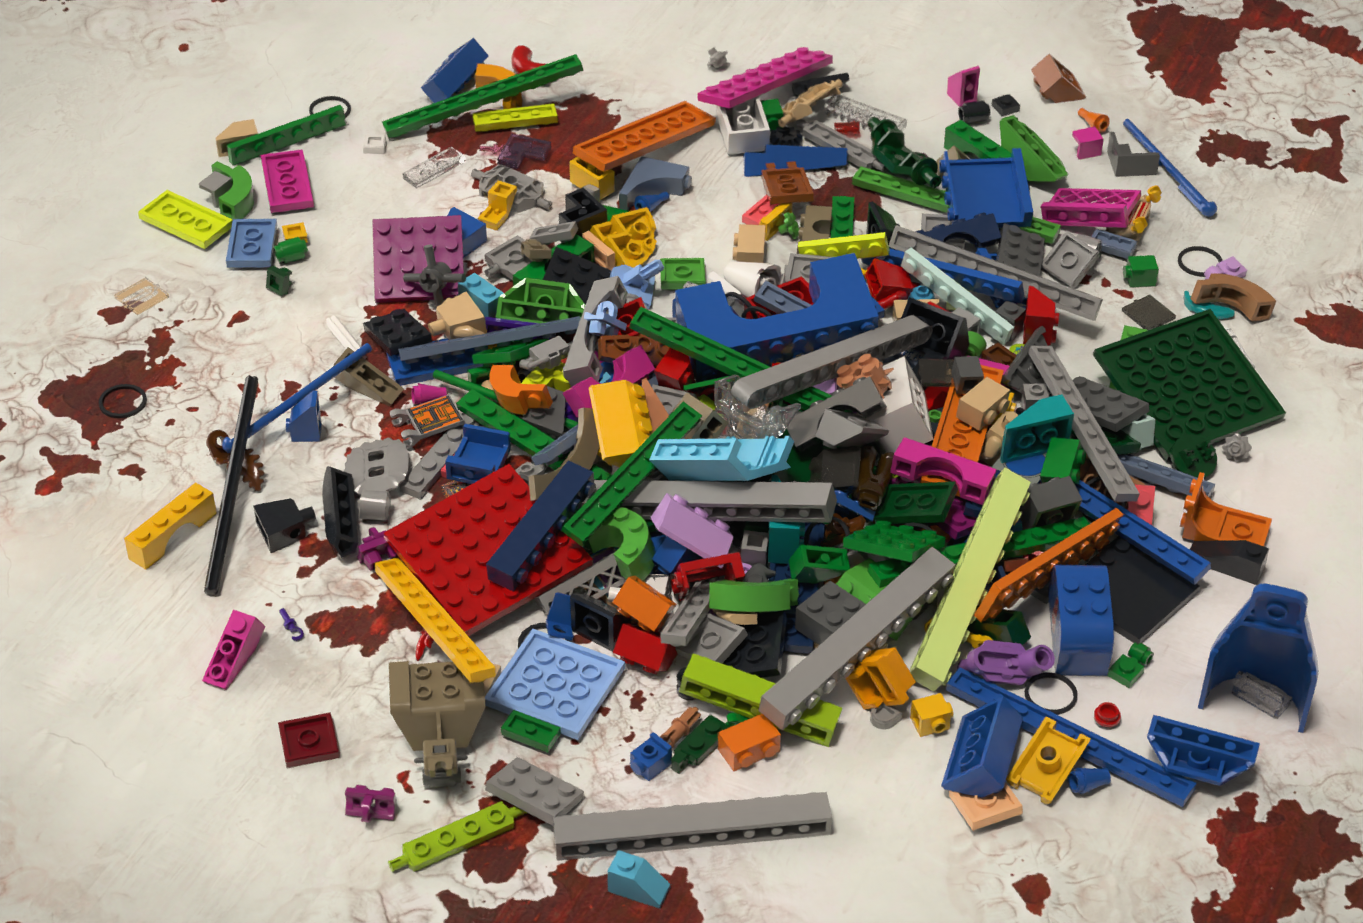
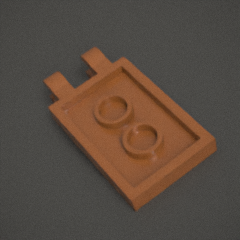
M795 161L787 162L788 168L776 169L775 163H766L767 170H761V178L770 204L814 201V193L804 167L797 168Z

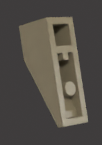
M348 347L342 353V355L336 360L333 366L338 364L340 361L345 359L354 351ZM363 357L334 377L349 389L387 406H391L404 390L402 386Z

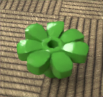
M787 212L784 214L785 224L778 226L779 232L781 234L789 232L793 239H797L799 236V225L795 221L796 216L793 212Z

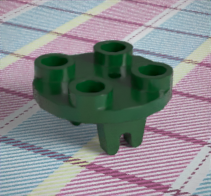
M1183 435L1175 441L1169 450L1173 466L1177 471L1198 478L1201 472L1205 473V479L1213 473L1217 466L1216 449L1211 445V440H1206L1199 435Z

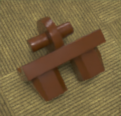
M838 513L833 514L834 517L841 519L847 525L850 534L864 529L866 520L862 515L849 520L847 517L842 518ZM831 520V523L825 525L826 537L820 543L822 547H833L843 543V539L846 537L843 527L838 522Z

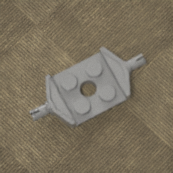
M498 164L485 173L476 168L471 172V177L480 180L479 196L481 197L486 192L488 193L498 180L517 186L513 204L516 205V212L518 213L535 206H541L547 210L552 207V201L542 198L544 182L507 166Z

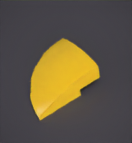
M647 207L613 215L609 222L593 225L590 229L593 235L615 252V266L624 264L633 268L639 264L642 266L653 253L657 242L654 239L656 225Z

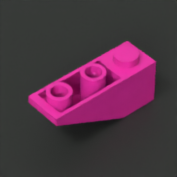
M233 610L202 681L227 690L256 650L266 626L254 616Z

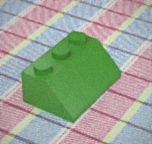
M870 558L845 571L836 583V585L865 604L886 587L879 588L867 572L869 564L875 563ZM909 617L903 627L897 633L893 631L889 637L897 641L913 618Z

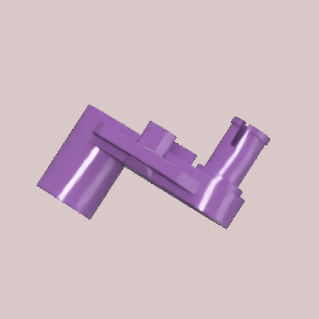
M986 640L980 647L970 651L966 659L959 661L957 668L961 667L971 673L982 675L986 682L1022 685L1028 678L1052 668L1055 657L1052 650L1046 645H1038L1026 651L1019 643Z

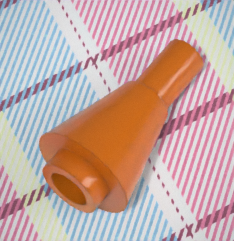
M1084 108L1078 110V115L1084 118L1090 127H1096L1099 133L1106 131L1110 123L1107 115L1089 112Z

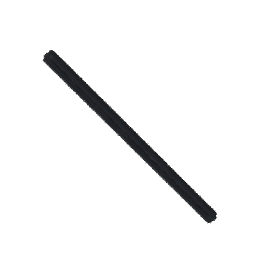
M248 375L245 378L204 586V592L207 595L211 594L214 596L218 593L258 387V378L256 376Z

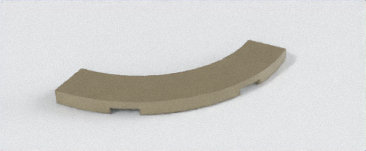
M592 408L578 409L577 443L574 450L570 452L561 466L548 474L528 477L530 501H536L568 460L588 470L591 469L600 446Z

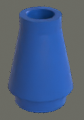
M1075 768L1068 775L1070 789L1074 793L1081 795L1109 784L1111 781V775L1107 768Z

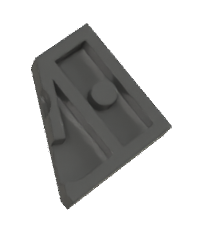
M547 386L553 401L551 407L529 408L522 417V420L541 432L559 438L565 434L564 422L566 419L565 408L567 400L562 391Z

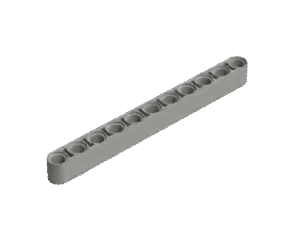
M911 315L875 328V330L867 331L740 378L734 383L731 394L748 408L754 409L838 377L837 370L841 366L850 365L858 361L859 357L864 354H871L873 358H877L880 361L922 345L931 337L932 327L916 316Z

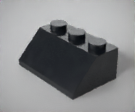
M909 297L901 319L914 315L932 327V335L929 340L914 348L925 353L934 352L947 356V361L954 363L955 357H965L969 347L966 318Z

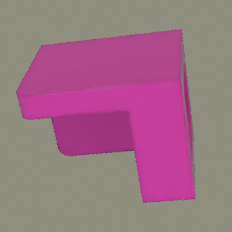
M1096 127L1072 132V136L1078 143L1077 158L1079 160L1101 155L1104 138Z

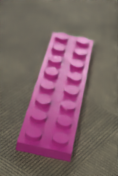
M799 47L792 53H785L780 58L771 59V62L759 64L757 68L748 69L743 74L734 75L729 80H722L715 86L706 87L705 90L697 93L698 101L730 109L832 64L833 55L825 54L824 51H810L807 47Z

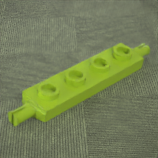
M502 801L402 844V856L389 860L388 865L392 872L404 866H408L415 872L513 829L514 818L528 812L516 806L508 808Z

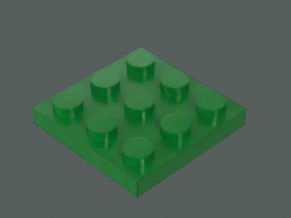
M876 521V524L865 526L864 529L854 531L853 534L844 537L843 548L913 562L931 547L936 550L945 547V537L936 535L937 532L932 530L920 532L915 531L912 526L901 525L896 527L891 526V522Z

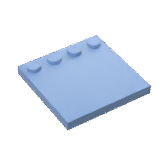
M532 629L486 694L485 706L509 715L513 710L558 726L561 729V734L579 740L625 670V661Z

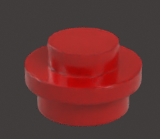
M1101 703L1094 711V719L1101 726L1114 727L1120 722V711L1113 703Z

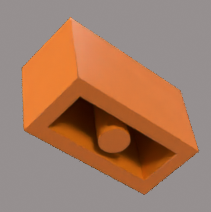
M635 575L627 578L612 602L618 606L617 611L628 618L630 616L634 617L639 621L638 625L648 632L661 630L677 605Z
M760 714L718 732V751L731 769L736 771L780 752L781 734L767 717Z

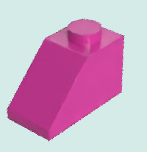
M975 66L948 77L947 95L958 106L977 101L980 67Z

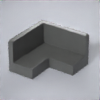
M1110 132L1107 153L1115 177L1157 175L1160 160L1158 152L1132 153L1129 144H1118L1115 132Z

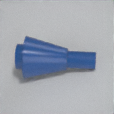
M663 192L658 195L637 196L634 201L635 209L647 207L652 212L661 202L669 199L668 192Z

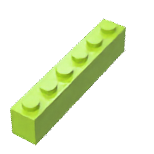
M693 653L683 674L679 692L745 717L753 718L762 714L758 711L761 696L776 683ZM819 699L812 709L807 708L802 712V716L794 725L789 724L783 731L829 747L842 707Z

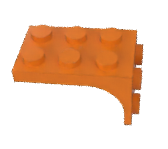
M1200 472L1198 479L1192 480L1189 490L1192 496L1187 495L1183 509L1187 513H1183L1180 527L1184 528L1182 538L1193 541L1246 540L1264 546L1272 519L1226 507L1212 501L1206 495L1203 488L1205 473Z

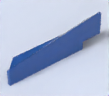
M765 145L764 153L745 152L743 154L744 175L746 177L761 175V170H767L766 163H775L776 169L788 168L787 162L792 161L796 162L797 168L804 167V170L843 166L847 164V148Z

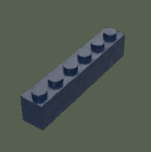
M569 460L566 462L487 562L488 580L513 592L519 584L525 582L532 567L537 566L546 549H550L553 546L556 536L562 531L563 526L582 507L584 500L594 493L596 484L594 483L593 471Z

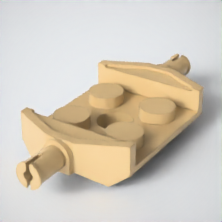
M838 79L834 82L832 80L830 83L824 82L808 88V91L798 96L799 98L786 103L785 107L782 108L783 118L778 120V124L781 127H785L790 122L812 114L811 107L817 104L816 101L841 93L839 88L843 86L842 81Z

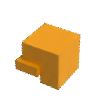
M896 647L872 650L870 656L866 657L862 662H858L852 673L845 678L863 709L878 708L883 702L886 706L903 705L909 699L906 691L916 683Z

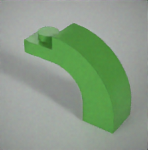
M217 161L211 165L212 173L216 171L232 180L231 189L218 198L220 214L231 219H243L254 205L251 176L240 165L232 169Z
M797 579L761 583L722 580L710 582L709 608L767 612L788 610L790 606L798 605L799 591Z

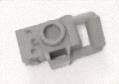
M560 336L529 348L530 358L522 359L519 362V366L530 371L534 370L535 367L552 369L561 365V360L568 357L569 345Z

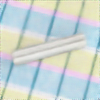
M337 316L327 318V327L345 349L349 347L356 351L361 347Z

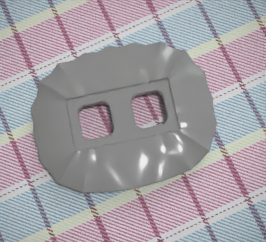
M386 438L384 440L364 442L360 447L353 448L351 453L347 455L344 472L352 474L354 493L361 496L363 490L388 492L395 490L402 484L408 474L409 466L406 444L402 443L400 439L392 440ZM384 454L381 460L369 461V456ZM384 469V474L369 477L370 471Z

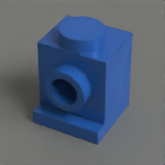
M652 732L648 740L630 752L631 769L637 775H641L647 781H650L671 765L672 746Z

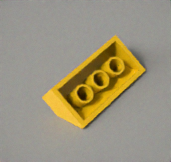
M627 380L597 384L589 387L602 460L619 468L653 433L644 388Z

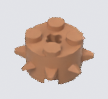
M864 354L859 357L858 361L850 365H843L837 370V385L839 389L843 388L845 390L852 386L855 380L870 376L884 399L883 393L887 389H892V383L887 375L894 368L884 370L882 362H879L877 358H873L871 354Z

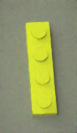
M554 104L472 113L476 132L521 126L528 127L539 124L547 125L558 122Z
M885 232L798 243L799 254L827 257L855 253L856 258L860 259L887 256L890 251Z

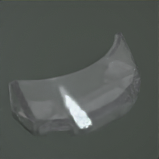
M732 375L715 381L714 404L718 411H722L726 415L727 422H729L727 426L742 439H765V436H774L777 439L782 435L801 408V404L795 403L786 407L777 405L769 408L762 405L750 409L731 394V389L734 383L740 379V376Z

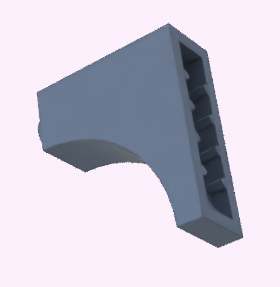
M641 156L619 192V209L629 210L634 205L635 198L640 195H658L668 192L669 195L682 196L686 188H690L692 176H689V167Z

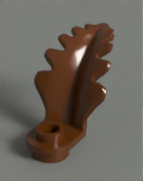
M214 430L209 433L206 445L216 464H227L226 469L228 470L230 454L224 451L222 444L221 446L218 445L217 438H220L222 443L224 438L229 436L222 430ZM251 448L245 449L240 476H243L242 481L244 483L249 482V487L259 492L261 491V484L264 483V480L260 479L264 475V471L258 469L263 467V463H254L260 456L258 454L250 455L254 451Z

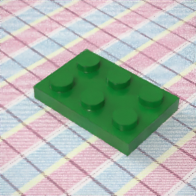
M537 338L524 343H520L519 340L510 341L511 344L508 346L489 348L473 354V364H483V367H491L501 362L502 365H514L516 361L529 358V348L548 341L549 338Z

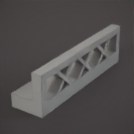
M614 553L536 597L534 600L538 607H543L548 616L550 610L548 603L553 601L557 592L563 594L568 592V595H572L574 588L582 587L587 589L586 595L590 596L591 590L597 592L591 597L598 599L608 593L610 587H619L624 584L626 579L614 575L617 562ZM609 568H611L610 573L604 572V571L608 570ZM599 574L609 577L606 588L602 590L592 587L595 576ZM613 578H614V579H618V581H616V582H614L613 584H611ZM590 580L588 586L583 584Z

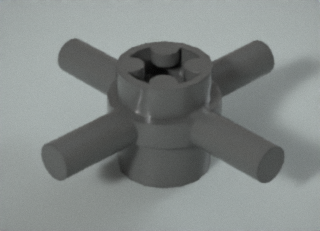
M429 244L424 246L427 267L423 269L422 273H405L403 280L404 282H420L421 287L425 291L433 292L437 308V306L444 302L441 289L447 285V282L464 283L466 275L464 273H452L450 267L444 262L436 263L433 245Z

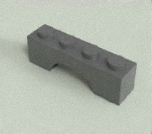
M870 376L867 378L861 377L855 380L853 385L847 389H838L831 394L832 397L824 401L818 400L802 413L801 411L795 412L788 417L784 424L794 440L796 448L801 453L822 442V439L815 435L825 409L854 411L867 418L887 407Z

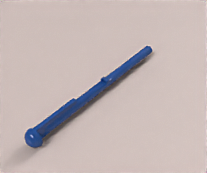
M1125 119L1123 125L1149 153L1158 152L1160 154L1159 165H1164L1169 174L1180 184L1178 188L1204 216L1211 217L1217 212L1216 203L1213 201L1208 202L1130 119Z
M368 343L364 344L251 424L248 438L295 406L309 393L316 391L371 352V346ZM225 437L222 442L224 451L231 454L233 439Z

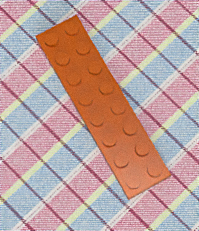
M683 101L575 145L573 147V154L581 158L582 161L588 162L598 170L605 172L715 125L716 117L687 101Z
M981 365L984 378L988 377L1001 384L1004 370ZM952 379L931 447L978 463L989 425L987 424L979 431L956 418L959 399L965 394L956 393ZM925 475L921 478V483L952 482L945 477L937 475ZM958 489V491H957V493H956V496H959V497H960V493H959V489Z
M1115 508L994 582L974 616L980 622L989 617L995 618L1003 608L1007 607L1009 609L1015 605L1019 598H1027L1035 588H1043L1050 580L1053 565H1077L1082 559L1084 561L1088 560L1096 550L1099 552L1103 550L1110 542L1108 540L1109 536L1119 529L1120 524L1118 522L1124 514L1118 508Z

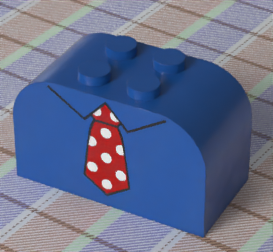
M1053 565L1048 586L1055 673L1076 676H1107L1114 641L1113 614L1107 566Z

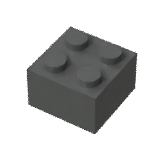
M1070 476L1063 478L1055 477L1042 484L1034 483L1029 485L1027 492L1030 495L1026 503L1019 508V511L1022 512L1019 518L1022 521V528L1025 530L1074 519L1082 498Z
M829 581L796 607L795 629L820 645L866 604L832 581Z

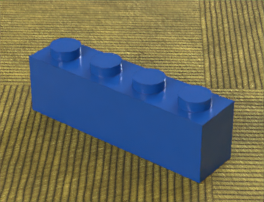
M474 37L450 53L449 58L445 59L442 65L435 70L434 74L420 87L433 103L453 97L454 92L458 93L465 87L464 82H469L475 76L473 72L476 71L477 65L485 64L484 61L489 55Z

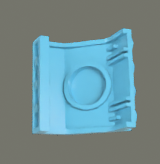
M727 436L726 439H658L649 461L669 481H748L791 468L786 461L794 440L790 436H785L784 439H776L774 436H765V439H737L735 436Z

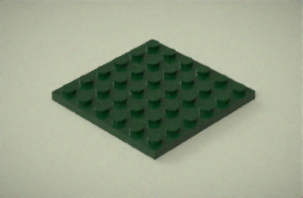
M1211 309L1096 348L1093 352L1094 358L1118 391L1149 403V412L1146 414L1155 419L1153 443L1166 461L1171 460L1169 455L1170 448L1183 435H1199L1206 440L1210 439L1212 445L1225 440L1226 437H1232L1235 433L1241 434L1282 419L1286 414V411Z

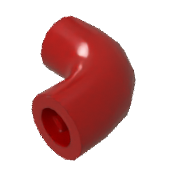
M517 46L513 50L511 65L516 74L545 64L533 62L531 60L532 51L527 46Z

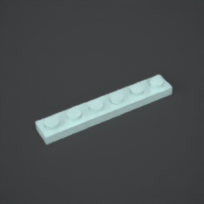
M910 247L905 251L901 267L908 273L916 277L954 308L960 307L980 318V328L1002 345H1005L1010 340L1014 329L1012 324Z

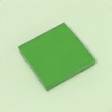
M704 258L660 259L664 265L663 271L660 272L661 289H683L706 284Z

